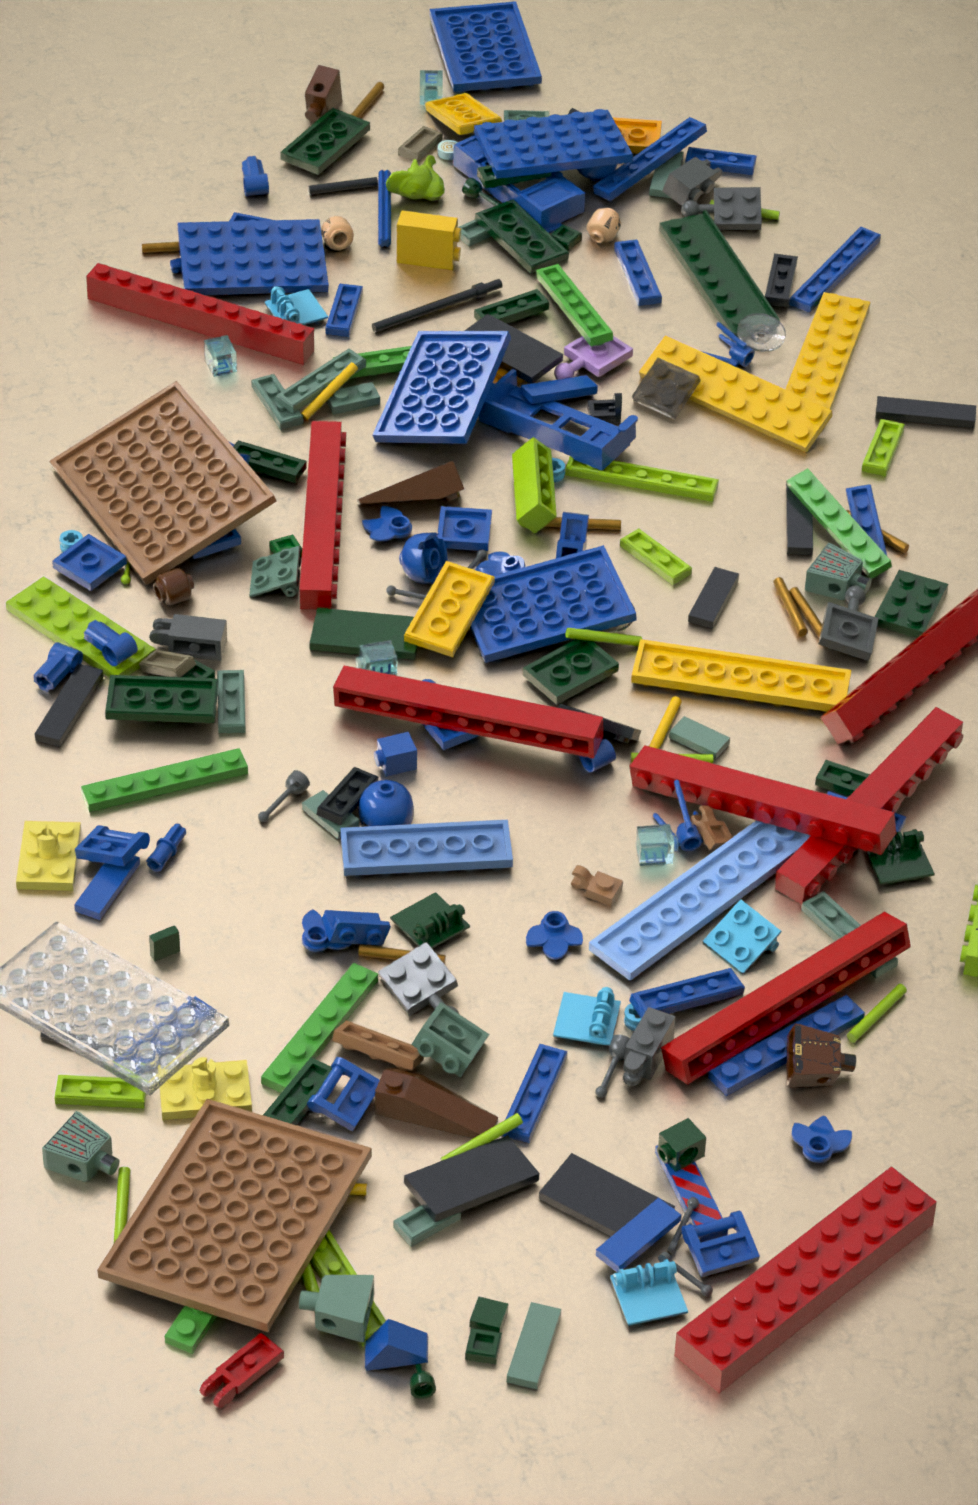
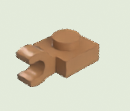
M709 805L699 807L702 815H693L691 817L694 825L698 826L697 830L709 850H716L733 838L724 821L716 820L713 810Z
M576 865L572 872V875L575 876L571 881L573 887L586 890L585 897L610 907L623 888V880L597 871L595 876H593L587 868L581 865Z

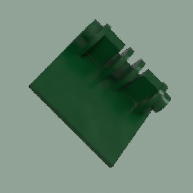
M912 829V831L903 832V836L901 832H896L895 837H893L882 855L866 851L881 885L935 875L920 843L924 842L922 831Z
M436 892L390 917L417 946L427 942L431 948L470 928V925L462 918V915L465 914L464 907L461 904H452L450 906Z

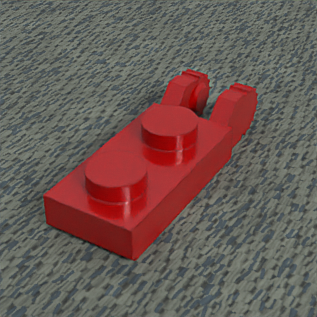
M260 1333L218 1366L216 1371L208 1379H205L199 1391L204 1397H209V1395L219 1389L222 1382L225 1383L226 1386L213 1399V1403L217 1408H223L233 1400L236 1393L240 1394L284 1358V1351L263 1333Z

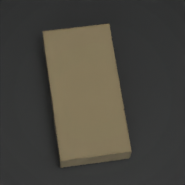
M423 126L398 148V155L410 160L416 159L418 162L442 141L443 133Z
M155 650L139 663L142 672L167 677H182L196 665L193 656L162 650Z

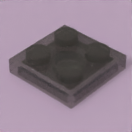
M657 358L633 393L632 398L635 402L675 420L701 380L698 375L661 358Z

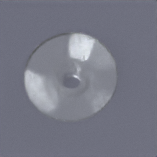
M762 313L750 314L744 317L739 322L737 329L739 339L747 343V346L760 352L778 349L784 343L786 331L782 323L776 318Z

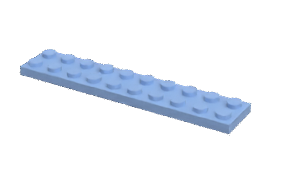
M756 820L589 942V951L631 981L774 875L811 835Z

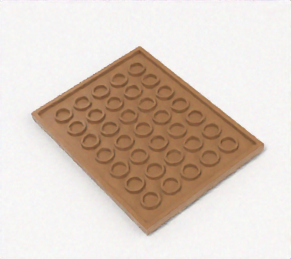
M177 381L49 461L55 472L118 551L126 556L127 562L146 585L157 579L159 574L168 572L277 502L274 494Z
M206 1099L97 1269L98 1278L269 1332L371 1159L372 1149Z

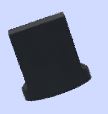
M614 393L613 398L610 400H588V414L608 423H621L622 393Z

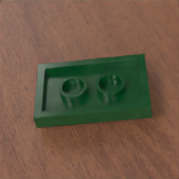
M898 570L875 617L879 618L877 627L918 638L929 629L948 591V584Z
M575 639L523 667V676L557 705L618 672L619 663L593 641Z

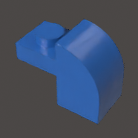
M562 513L560 539L557 542L556 558L586 550L588 514Z

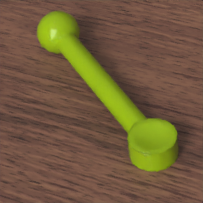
M128 562L125 565L124 575L121 577V583L124 585H128L131 581L129 576L130 564Z

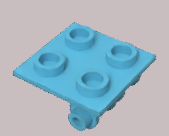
M276 286L271 290V300L265 301L273 316L302 325L328 318V315L309 289L285 295L284 289Z
M740 899L706 936L703 942L744 974L765 950L774 952L778 948L779 942H777V937L782 931Z
M603 987L599 990L597 997L564 992L553 1037L609 1046L613 1038L621 1001L615 1000L613 990L609 987Z
M666 1259L663 1262L655 1263L653 1266L650 1263H646L645 1268L637 1265L636 1268L619 1269L618 1273L610 1275L628 1326L688 1313L674 1275L677 1273L674 1261L669 1262Z

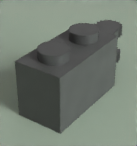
M694 157L669 173L662 191L680 205L687 200L697 201L702 194H708L712 190L715 181L721 176L723 170L719 167L713 170L710 168L711 162L708 159L701 161Z
M174 614L173 619L158 618L154 620L152 626L154 630L149 635L151 642L154 644L168 646L169 652L189 655L194 658L222 660L227 642V620Z
M650 1007L647 1008L625 1046V1073L623 1075L625 1085L627 1084L631 1087L638 1085L643 1077L649 1080L652 1079L663 1059L661 1047L674 1039L676 1016Z

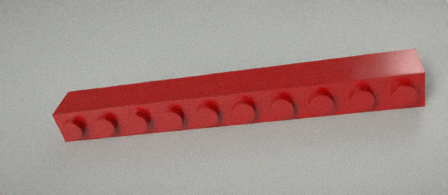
M97 263L86 276L87 297L89 300L304 365L314 353V328L105 264Z
M311 421L300 576V609L317 610V607L332 609V599H337V584H333V582H338L339 567L334 566V564H339L340 549H335V547H340L341 532H336V530H341L342 515H337V513H342L343 498H338V496H343L344 481L339 480H344L345 465L340 463H345L346 448L341 447H346L347 432H342V422Z
M978 589L820 717L837 744L847 740L853 743L864 735L862 731L865 728L870 729L881 721L879 716L882 714L885 716L897 708L895 704L897 701L902 702L913 695L912 689L914 687L919 688L930 680L928 676L931 673L934 675L946 667L944 662L954 660L962 654L961 648H967L978 640L976 638L978 635Z
M345 665L333 685L335 707L432 725L594 759L603 739L602 716Z
M935 707L846 800L896 813L901 802L906 797L913 795L917 785L922 780L926 781L929 778L933 768L937 764L941 765L953 748L959 747L964 737L962 734L963 721ZM810 836L777 870L775 889L802 905L810 897L816 896L826 881L833 879L837 869L843 863L847 864L857 848Z
M644 745L629 766L633 787L678 799L674 781L679 780L684 799L690 803L702 806L709 805L716 810L880 855L883 854L896 834L894 812Z
M884 911L663 1045L661 1051L665 1070L687 1085L909 949L911 944L907 923Z

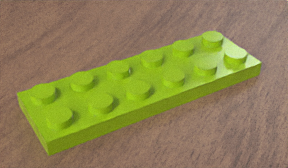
M44 576L6 601L7 611L54 642H59L83 653V661L94 668L102 669L103 674L109 678L110 675H131L140 668L139 663L156 650ZM94 620L101 621L119 635L125 632L130 634L137 644L138 651L117 666H112L105 660L102 651L84 639V632L90 622Z

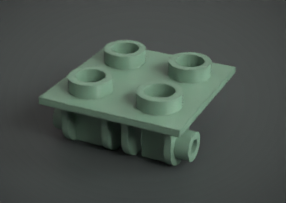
M300 546L284 549L281 552L260 557L253 561L250 598L281 588L288 597H293L298 593L299 587L297 583L300 579L299 567L301 565L299 558Z

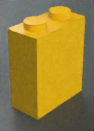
M401 211L397 222V263L453 270L455 261L459 262L461 256V247H457V242H460L461 238L458 218Z

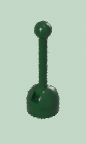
M469 178L464 183L462 193L467 197L477 198L480 196L495 206L500 204L482 192V185L476 179Z
M422 1363L415 1364L417 1373L412 1375L409 1384L411 1394L415 1398L425 1399L435 1393V1380L429 1372L423 1370Z

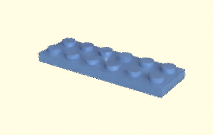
M508 819L340 828L344 876L513 867Z

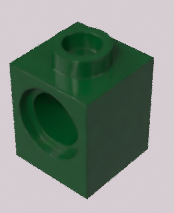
M689 1118L659 1133L658 1156L662 1162L668 1163L675 1172L705 1157L706 1136Z

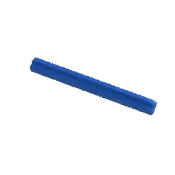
M380 170L378 172V244L381 247H389L391 245V192L386 188L387 179L391 175L389 170Z

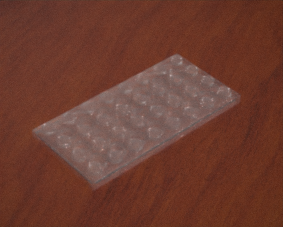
M57 921L0 967V1009L148 1095H152L230 1026L229 1018Z

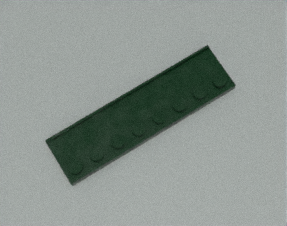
M706 210L702 214L660 222L659 231L722 325L739 339L758 336L759 331L768 329L772 332L777 331V327L780 326L779 317Z

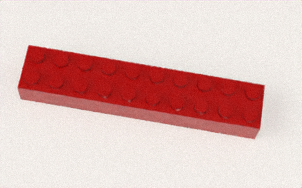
M891 1166L676 1332L674 1356L720 1394L930 1228L934 1223L937 1201Z

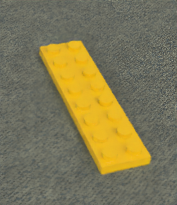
M823 293L786 390L832 410L870 310V301L840 296L834 293Z
M666 335L639 371L640 377L805 453L808 452L833 416L832 410Z
M640 639L631 675V683L829 711L848 695L851 670Z

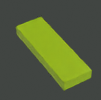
M884 419L880 420L862 463L861 471L886 477L904 433L905 424Z
M639 528L620 539V547L672 585L692 574V567Z
M58 1075L54 1096L55 1104L144 1109L148 1082L147 1079Z

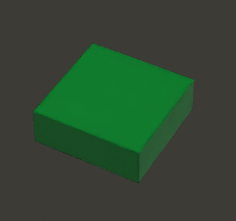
M293 534L269 541V548L273 554L284 549L300 546ZM300 546V557H299V558L302 557V547H301V546Z

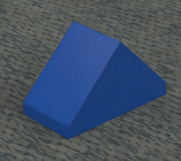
M388 1319L366 1340V1371L428 1363V1334Z

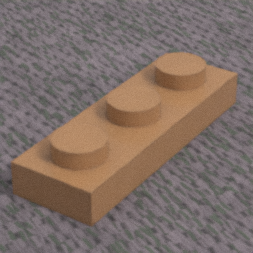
M347 1020L334 1030L332 1041L342 1044L345 1049L358 1050L368 1054L372 1059L384 1060L395 1064L399 1069L412 1071L424 1060V1056L420 1055L417 1048L413 1045Z

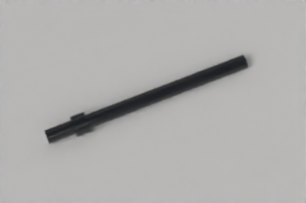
M496 279L485 284L481 282L472 285L471 289L372 323V329L376 333L472 298L479 299L485 297L487 293L502 288V282L500 279Z

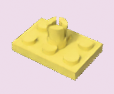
M24 822L16 877L17 889L74 890L77 867L75 848L80 843L81 822Z
M201 1057L190 1065L158 1067L162 1120L195 1118L206 1099L252 1112L247 1060L214 1062L210 1059L207 1063V1057Z

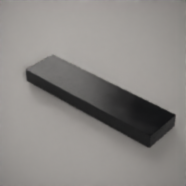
M877 396L875 418L975 428L977 405Z
M786 481L787 554L813 555V515L788 488Z
M78 663L34 733L36 741L58 747L62 745L104 677L102 669Z

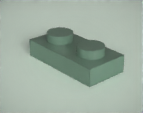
M373 382L340 388L326 402L333 415L380 405V395Z

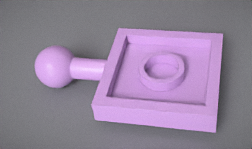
M582 336L564 347V355L573 360V362L558 364L554 370L555 378L557 380L571 378L574 372L582 367L600 377L633 357V348L613 336L612 341L605 342L599 346H590Z

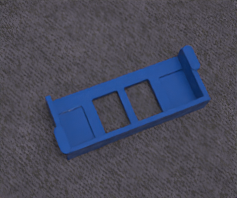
M474 135L454 144L453 166L469 178L476 179L482 185L477 176V168L487 166L489 163ZM560 171L551 172V176L545 177L546 180L522 191L513 184L485 189L502 203L513 199L549 234L556 231L562 225V222L583 213L585 207V192L563 177V173Z
M511 369L497 383H492L479 414L480 422L507 433H515L529 440L534 437L545 446L569 455L574 460L601 471L628 448L630 443L636 438V422L638 421L636 415H630L619 426H616L555 401L531 404L520 393L521 388L517 387V374L514 369ZM542 409L560 416V418L551 425L533 418V416ZM569 421H572L589 429L580 437L561 428Z

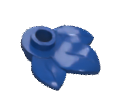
M388 506L381 507V518L362 520L364 529L371 533L370 539L375 541H388L393 538L400 539L407 537L412 532V524L409 519L403 516L401 511Z
M499 551L489 554L488 561L480 563L475 570L494 576L523 568L526 565L522 557L510 556L507 552Z
M314 909L303 916L302 926L304 932L302 934V944L306 949L320 952L327 948L341 950L351 945L329 943L322 917Z
M559 911L548 912L541 920V924L531 927L526 935L527 947H542L544 954L553 960L564 957L569 945L580 946L583 943L581 930L570 925L566 916Z
M821 1116L809 1127L800 1123H794L791 1135L793 1140L803 1148L804 1156L816 1163L825 1162L831 1158L833 1153L846 1150L852 1140L851 1130L834 1131L826 1116Z

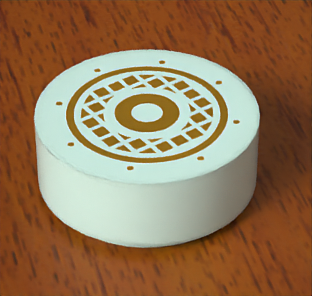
M454 140L441 141L438 144V156L444 160H453L454 144L458 142Z

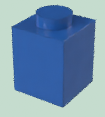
M409 732L377 739V751H374V760L377 767L382 768L386 777L417 770V748Z

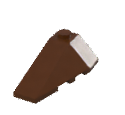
M451 461L357 499L358 505L429 501L445 498L446 502L460 497L459 492L464 490V486L454 462Z
M394 1067L384 1069L375 1090V1115L471 1139L496 1126L498 1123L496 1115L422 1074Z

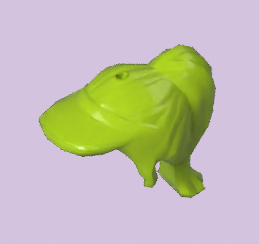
M428 155L421 166L418 165L416 159H413L411 167L407 171L393 172L387 179V190L412 200L423 198L430 201L439 200L445 193L443 179L432 167L436 163L435 157Z

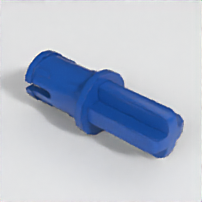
M174 824L165 837L157 841L156 849L146 860L147 866L153 871H161L168 859L177 853V846L186 835V829L181 824Z

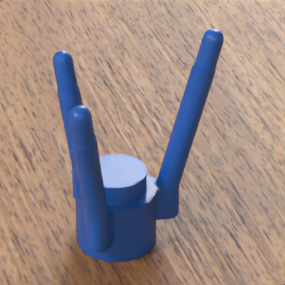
M717 322L716 326L729 337L727 338L723 334L719 335L721 340L731 346L729 351L731 359L707 352L703 353L735 367L739 364L747 367L753 360L755 351L724 325Z
M675 780L674 785L684 822L677 827L675 835L657 813L653 814V818L670 837L674 847L680 846L684 851H693L699 848L704 840L697 830L698 826L691 823L680 782ZM694 811L693 815H699V813Z

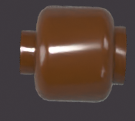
M179 568L159 574L156 583L153 584L155 596L160 603L163 602L167 606L187 601L191 597V590L194 589V581L190 574L186 575Z

